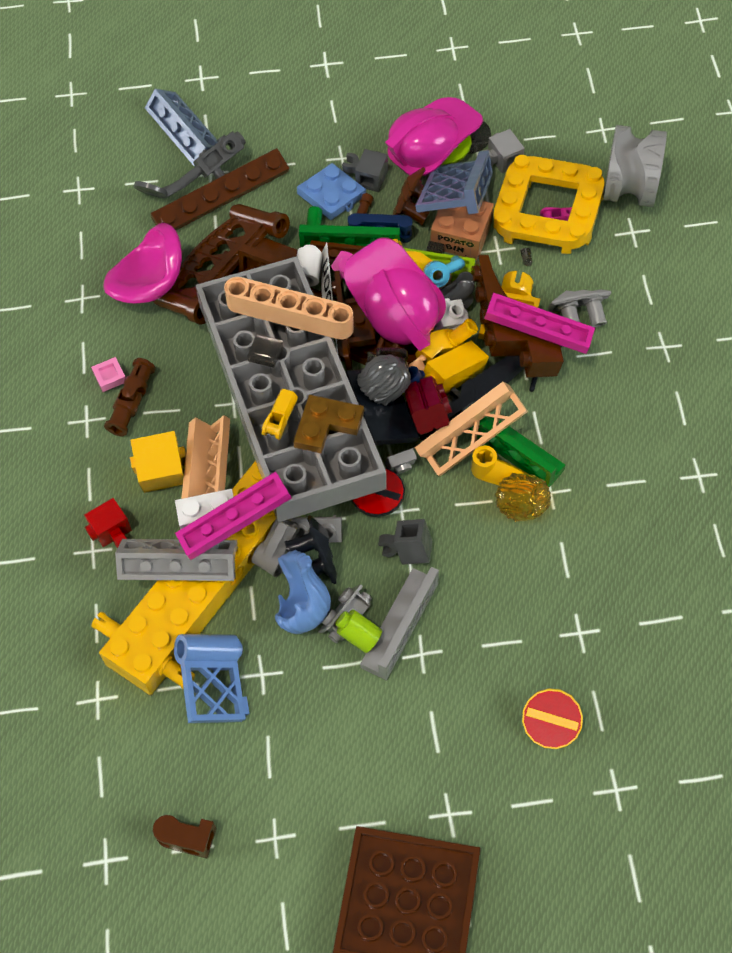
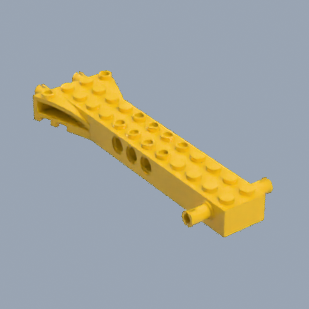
M256 461L232 489L234 497L262 480ZM274 510L225 539L237 540L234 581L158 580L121 625L104 612L98 613L97 616L101 618L100 621L94 618L91 626L110 638L99 651L105 665L150 696L166 677L184 689L181 665L177 663L174 656V643L177 636L180 634H200L254 566V563L251 561L252 555L259 544L266 540L276 520ZM191 672L192 680H194L195 673Z

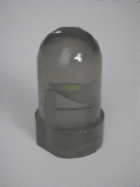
M523 248L520 251L523 264L530 266L532 264L530 248Z

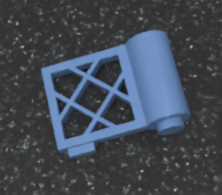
M222 634L178 635L174 643V656L177 663L181 665L188 723L242 722L246 720L245 716L249 714L247 697H242L237 663L242 655L243 647L237 636ZM220 670H229L231 683L228 687L215 677ZM191 671H199L207 678L201 688L192 680ZM210 682L222 692L216 702L204 691ZM199 697L211 707L207 714L197 715L195 702ZM225 697L234 704L235 714H228L220 706Z

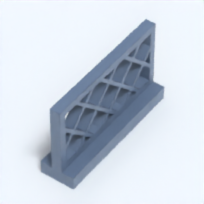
M489 150L480 151L475 161L440 165L431 172L415 205L416 211L425 212L467 206L468 214L478 213L493 175Z

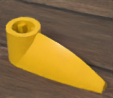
M483 445L474 450L471 471L479 480L524 492L545 493L547 487L516 466L497 459V453L492 447Z

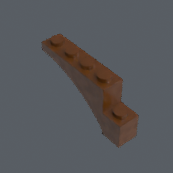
M478 255L475 266L471 268V274L473 275L472 281L476 282L475 299L481 306L480 323L485 326L484 343L485 346H489L490 355H520V365L525 369L526 378L558 376L564 362L560 345L484 319L493 292L505 297L507 295L495 276L489 255Z

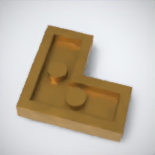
M309 395L293 441L294 448L322 454L329 430L357 436L364 415V406Z

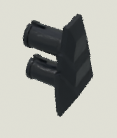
M309 515L307 518L310 525L308 533L289 541H284L288 552L297 550L301 553L314 549L316 552L318 551V558L312 560L314 572L317 576L323 574L329 576L331 583L336 584L337 572L333 562L328 532Z

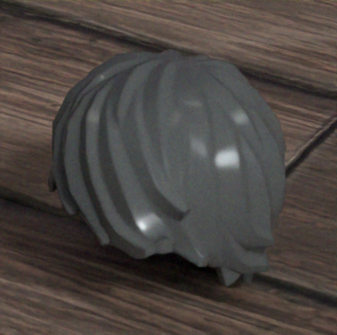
M390 354L374 357L370 362L366 363L365 368H361V373L357 376L358 385L361 387L360 390L366 396H369L370 400L377 404L382 403L384 406H387L390 401L399 398L411 384L409 367L399 357Z

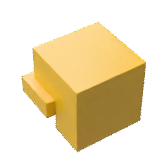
M175 431L130 440L133 457H130L131 467L135 475L137 474L138 483L144 493L183 485V465H185L186 450L184 446H178Z

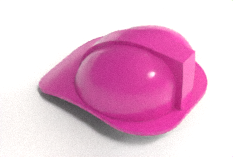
M446 97L437 99L424 108L414 109L402 114L394 121L389 130L388 140L385 142L388 146V156L393 163L408 175L413 174L422 167H425L426 170L423 176L430 174L445 161L464 139L481 127L483 117L479 112L458 98Z
M376 239L352 255L345 264L344 278L346 285L376 332L391 343L399 345L413 343L419 351L429 346L430 332L443 318L446 310L445 298L441 290L419 268L405 249L392 239Z

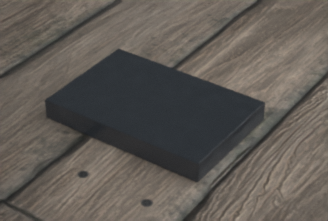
M361 370L345 372L358 404L364 406L363 416L375 445L415 443L420 438L403 395L394 401H390L387 406H384L382 403L377 404L360 390L361 387L358 385L357 376L361 373Z

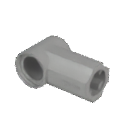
M276 519L266 540L259 544L254 551L251 559L252 563L274 577L279 576L283 571L278 563V558L288 552L284 541L296 538L300 530L298 524L291 519L278 523Z

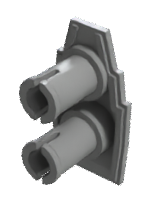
M602 289L594 291L566 290L551 302L547 311H561L563 317L580 322L577 307L586 306L591 323L590 326H603L607 324L601 302L604 299H608L611 291Z

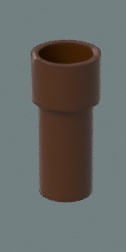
M368 193L362 194L357 213L367 214L374 200L372 195Z

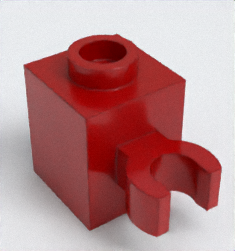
M114 498L84 514L88 525L84 527L92 541L98 539L102 547L114 542L118 548L121 540L127 539L125 534L132 531L126 515Z

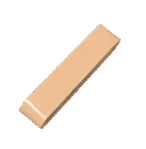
M242 277L230 278L225 283L224 290L227 306L235 313L335 339H347L353 333V311L347 304Z

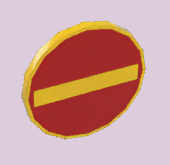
M548 688L536 692L528 699L523 709L522 723L526 734L534 743L544 748L558 749L568 746L577 739L582 729L583 714L579 703L572 695L561 689Z

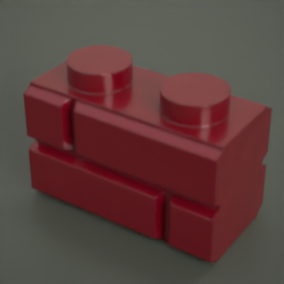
M432 376L420 379L419 383L416 381L412 382L408 389H406L405 395L418 433L422 435L433 431V428L439 429L448 426L450 421L447 414L452 413L443 384L437 385L435 378Z

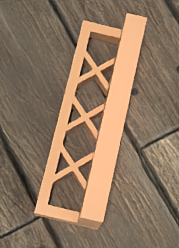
M502 382L453 418L448 426L438 429L414 448L420 457L428 460L436 474L441 476L528 411L511 386ZM511 398L519 410L509 417L500 415L502 404ZM484 417L494 418L493 429L488 433L478 432L480 420ZM499 419H505L499 424ZM474 425L473 431L468 430ZM461 434H472L469 447L466 449L456 448L458 437ZM477 435H481L482 437L477 440ZM450 442H452L451 447L446 446ZM441 449L450 450L449 461L440 467L433 455ZM456 451L461 452V453H459L458 455L455 456V452H456Z
M223 415L211 426L196 417L189 422L181 499L225 490L230 418Z

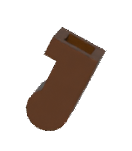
M164 815L155 821L153 834L159 844L165 848L207 859L217 828L213 821L201 819L199 827L180 823L171 815Z

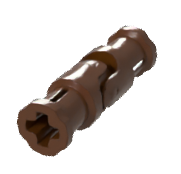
M137 358L133 361L132 372L124 380V387L120 390L113 404L114 411L110 420L104 424V428L113 435L123 437L128 433L127 426L130 419L136 415L142 397L148 388V379L156 370L155 365L149 360Z

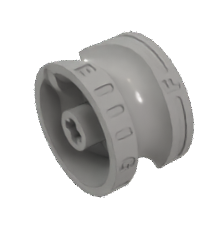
M616 125L605 183L604 201L617 202L623 194L630 193L636 196L639 206H654L665 153L666 131L652 130L646 138L639 139L632 134L630 126Z

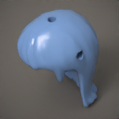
M297 550L289 551L278 558V563L289 583L290 591L286 600L282 595L278 596L280 609L275 614V620L285 631L293 634H302L315 629L324 621L330 610L331 598L327 587L314 572L310 556Z

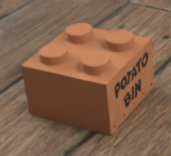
M483 201L479 212L475 214H468L467 206L438 210L431 228L430 248L432 249L433 247L436 250L439 248V251L477 260L492 224L494 203Z

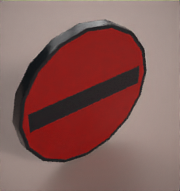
M385 467L386 489L351 500L352 504L359 512L367 516L382 517L390 515L404 501L405 487L399 475Z

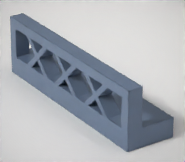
M154 89L145 109L193 166H195L193 162L199 157L198 155L205 149L209 150L217 144V139L176 92Z

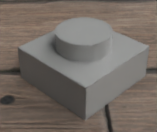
M412 448L387 457L385 461L386 468L396 471L397 474L411 470V465L417 459L414 449Z

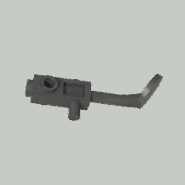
M232 131L227 136L223 135L217 140L218 143L209 150L205 149L193 162L195 167L176 182L160 188L150 183L135 181L134 188L154 197L167 198L185 188L201 174L206 178L212 173L218 179L225 175L220 166L241 151L246 141L238 131L235 133Z

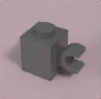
M364 149L359 160L356 154L347 153V162L351 164L343 162V172L348 174L354 173L356 182L365 189L379 192L388 172V154Z
M425 519L397 521L395 535H380L378 545L383 546L382 555L385 557H391L398 553L402 565L430 562L433 541Z

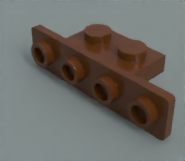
M338 270L334 271L335 281H331L333 297L337 296V302L347 304L352 308L354 325L352 335L342 340V346H338V355L341 362L345 361L347 370H353L350 348L375 345V329L355 298L345 299L343 281Z

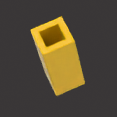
M470 340L428 361L424 368V378L434 377L436 384L442 383L445 393H448L452 388H458L467 380L473 379L482 373L489 356Z

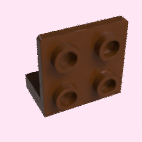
M263 238L255 248L243 244L239 249V273L296 257L298 250L267 238Z

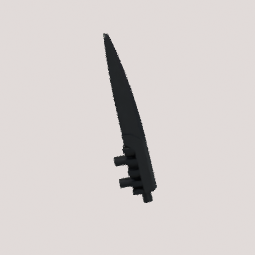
M520 355L507 356L473 379L467 380L462 384L461 392L455 387L452 388L450 395L447 396L452 413L447 414L449 421L500 383H508L524 369L520 365ZM433 428V431L422 435L418 434L420 439L424 441L438 429Z

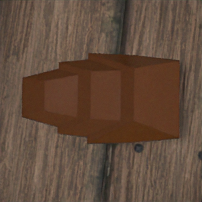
M425 167L407 177L401 188V194L397 199V205L393 210V215L404 214L411 217L421 226L430 212H417L416 204L411 199L413 196L419 199L424 188L420 179L426 171Z

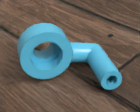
M457 255L453 256L451 262L446 265L440 261H431L425 266L423 272L440 288L449 281L451 273L464 268L465 261ZM439 270L442 276L436 280L433 278V273Z

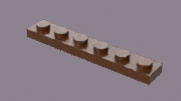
M276 148L152 212L150 217L155 225L167 223L175 230H178L289 172V166Z

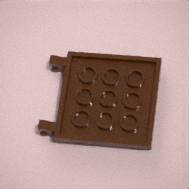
M356 826L333 953H466L480 847Z

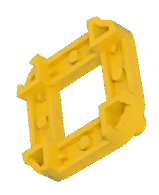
M518 155L507 169L494 208V228L504 237V242L513 244L515 238L562 247V254H571L572 249H577L585 244L589 245L599 207L604 196L605 182L602 170L598 167ZM532 182L577 189L568 221L521 213L528 188H531Z

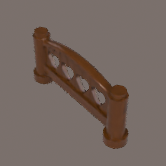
M242 204L233 205L229 211L230 219L211 232L190 252L181 263L179 275L172 288L161 298L153 302L157 306L187 316L191 322L199 325L205 324L196 287L180 288L186 285L190 278H196L198 284L229 276L239 265V249L243 244L255 248L267 234L275 238H283L289 230V217L277 211L269 213ZM241 227L245 231L243 236L228 238L236 228ZM222 244H227L230 249L227 253L212 255ZM204 262H213L214 268L212 270L196 272L199 268H202Z

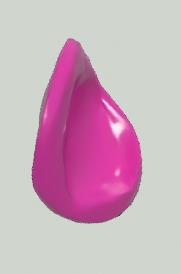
M160 223L151 228L140 245L122 258L106 274L103 285L105 293L118 301L133 304L151 302L166 294L174 285L182 262L181 243L176 230L167 223Z

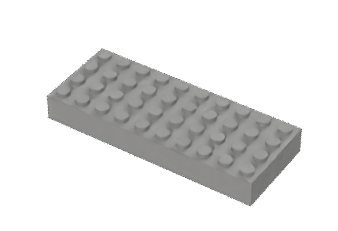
M298 257L197 284L196 291L199 305L261 477L264 479L276 471L292 499L274 509L277 522L279 523L385 490L386 470L364 416L357 436L329 430L322 454L294 448L293 441L309 395L359 405L331 337L235 313L227 306L224 286L226 281L233 277H242L313 295ZM286 389L295 392L298 400L289 417L282 438L278 440L275 438V435H262L263 424L280 390ZM273 421L274 424H278V425H279V423H280V422H277V421Z

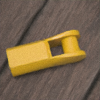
M286 389L280 390L263 424L262 435H275V438L278 440L282 438L289 417L298 400L295 392ZM273 421H277V422H280V423H279V425H278V424H274Z

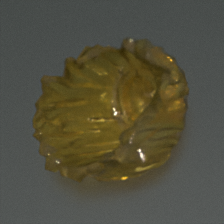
M512 473L509 477L503 478L502 482H499L498 492L495 493L497 497L496 504L500 512L507 515L508 519H513L514 521L534 520L543 515L550 507L551 492L549 491V486H547L546 481L535 475Z

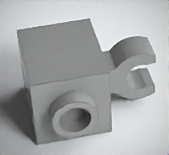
M511 129L489 137L488 150L491 165L495 164L501 173H505L518 155H524L525 148Z

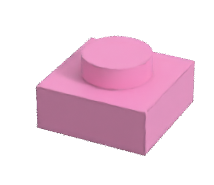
M116 357L91 367L102 392L124 384L126 377Z

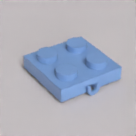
M333 163L297 186V194L312 206L321 208L322 214L330 220L345 210L350 212L354 204L361 199L362 194L366 193V189Z

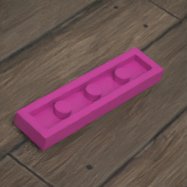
M494 292L484 318L587 354L595 330V327Z
M275 471L175 534L187 557L192 560L292 499Z

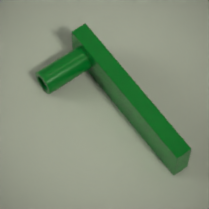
M312 206L308 209L306 225H299L300 248L310 245L311 240L357 246H367L379 238L400 240V228L321 225L322 209L317 206Z

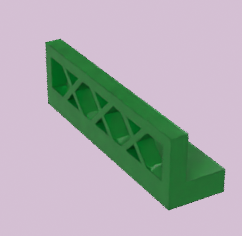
M484 417L480 420L478 432L488 433L492 430L494 418ZM474 425L468 430L473 431ZM510 426L484 444L492 447L497 454L536 478L547 488L565 470L566 465ZM477 435V440L480 439L482 436Z

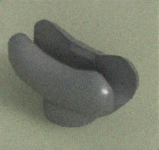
M468 271L462 272L451 284L440 288L444 298H449L451 301L461 299L464 308L467 309L474 299L472 294L475 288V281H472L473 275Z

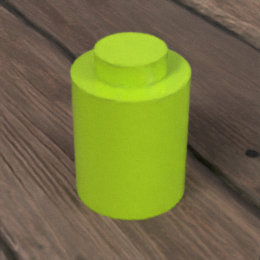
M354 609L349 612L344 611L338 617L335 624L338 627L337 634L364 653H368L376 645L382 634L380 627Z

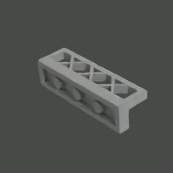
M122 539L115 552L117 580L234 581L237 540H223L190 560L178 539Z
M431 567L427 574L414 568L411 570L380 627L382 634L378 642L365 654L360 663V668L387 681L438 586V569Z

